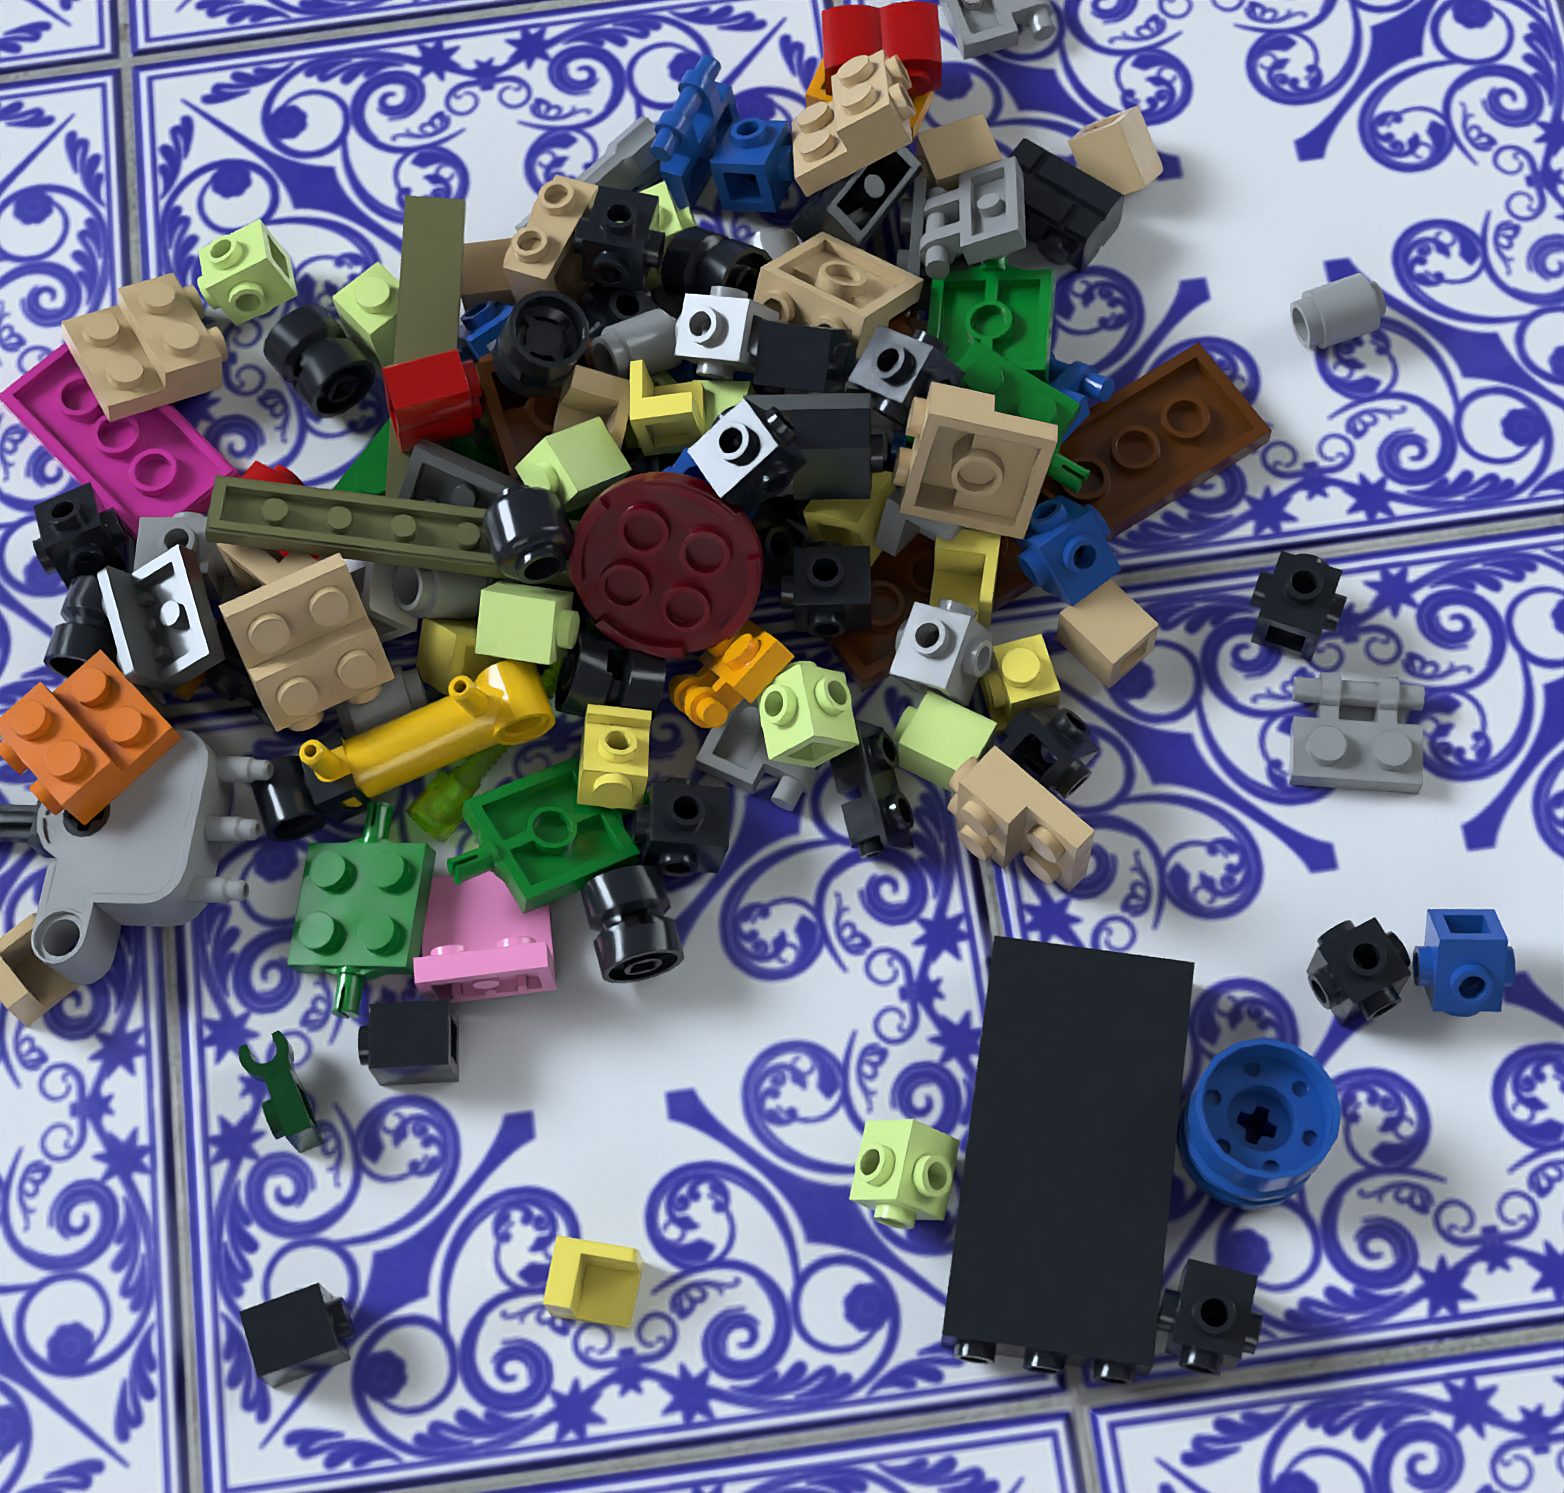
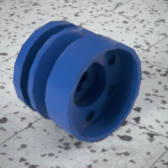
M1269 1038L1236 1042L1213 1057L1179 1114L1176 1144L1182 1167L1199 1190L1222 1205L1249 1211L1278 1206L1301 1190L1311 1174L1315 1172L1338 1138L1342 1109L1333 1080L1316 1058L1292 1043ZM1245 1125H1251L1257 1129L1255 1140L1258 1142L1256 1144L1249 1143L1244 1139L1246 1136Z

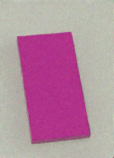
M66 342L0 393V402L5 409L80 486L91 482L106 510L111 507L117 510L128 536L136 544L140 517H173L179 512L203 514L210 507L216 475L241 478L239 472L171 404L109 422Z

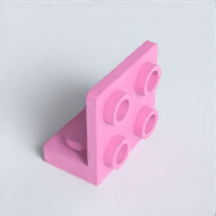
M491 871L464 881L460 885L455 884L453 881L454 877L451 878L450 875L432 877L421 943L422 957L413 958L415 985L425 1001L449 1000L450 1003L558 990L550 903L523 914L505 883Z

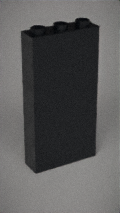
M994 935L941 1337V1347L954 1348L953 1357L955 1359L975 1364H994L996 1355L1024 1359V1369L1050 1375L1064 1374L1065 1365L1093 1369L1094 1380L1116 1385H1134L1135 1376L1148 1377L1154 1363L1195 962Z

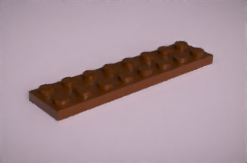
M1198 342L1115 392L1108 401H1100L1089 408L1090 414L1061 444L1059 451L1066 458L1086 470H1090L1084 485L1082 484L1080 491L1075 494L1069 488L1046 475L1035 506L1046 500L1055 499L1059 495L1083 507L1089 504L1106 521L1110 529V535L1105 538L1108 542L1267 444L1272 430ZM918 533L895 557L882 550L871 566V631H845L837 637L823 638L862 693L890 676L889 672L896 655L895 641L897 632L901 624L906 619H909L914 602L929 605L934 574L936 541L921 533ZM1001 535L992 612L1036 586L1028 579L1018 564L1017 556L1022 551L1014 537Z

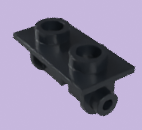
M855 719L859 744L830 759L837 792L845 794L860 789L862 796L841 805L850 846L853 849H858L861 859L873 858L884 854V845L907 850L913 849L914 844L910 829L914 825V817L907 798L899 790L894 768L898 765V754L894 742L884 731L883 727Z

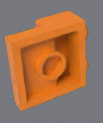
M101 649L53 692L40 681L0 717V736L3 738L0 741V756L21 776L28 769L32 771L38 779L29 789L51 813L57 816L62 810L66 809L84 826L182 739L181 735L137 687L125 678L123 672Z

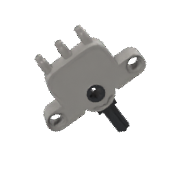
M133 683L166 719V711L163 704L145 686ZM175 729L182 739L85 826L66 809L55 816L39 800L37 805L0 804V842L27 843L44 858H56L55 861L47 866L33 926L31 946L34 954L71 983L78 985L92 984L101 979L111 968L121 925L178 926L196 918L207 906V903L244 901L249 894V886L244 880H232L229 877L215 876L222 842L256 840L261 834V824L256 819L228 816L233 794V782L252 783L255 780H269L273 775V765L269 760H258L254 757L218 756L195 733ZM78 941L77 946L68 953L70 947Z

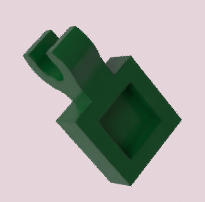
M278 1030L271 1033L273 1042L276 1045V1054L271 1061L257 1063L253 1051L247 1044L239 1047V1060L252 1078L266 1083L271 1099L262 1102L261 1105L275 1139L277 1140L285 1136L299 1153H303L324 1144V1140L303 1084L296 1074L293 1063V1048L286 1037Z

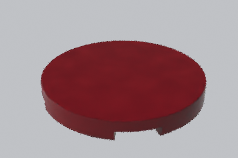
M649 472L625 478L605 489L592 501L581 517L573 535L575 541L568 560L570 581L575 585L585 608L596 620L594 625L611 640L627 649H633L659 658H685L686 653L700 651L714 646L725 639H731L745 625L756 605L764 574L763 552L756 530L741 508L721 499L710 483L699 478L674 472Z

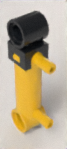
M507 659L486 668L478 675L475 683L467 676H457L449 684L450 695L348 739L337 731L319 740H308L297 749L299 756L291 755L271 760L270 762L273 765L272 777L269 780H255L250 783L268 839L275 842H287L310 836L327 824L328 816L337 823L343 822L366 812L369 802L377 804L375 796L497 744H523L546 734L553 728L556 720L536 663Z

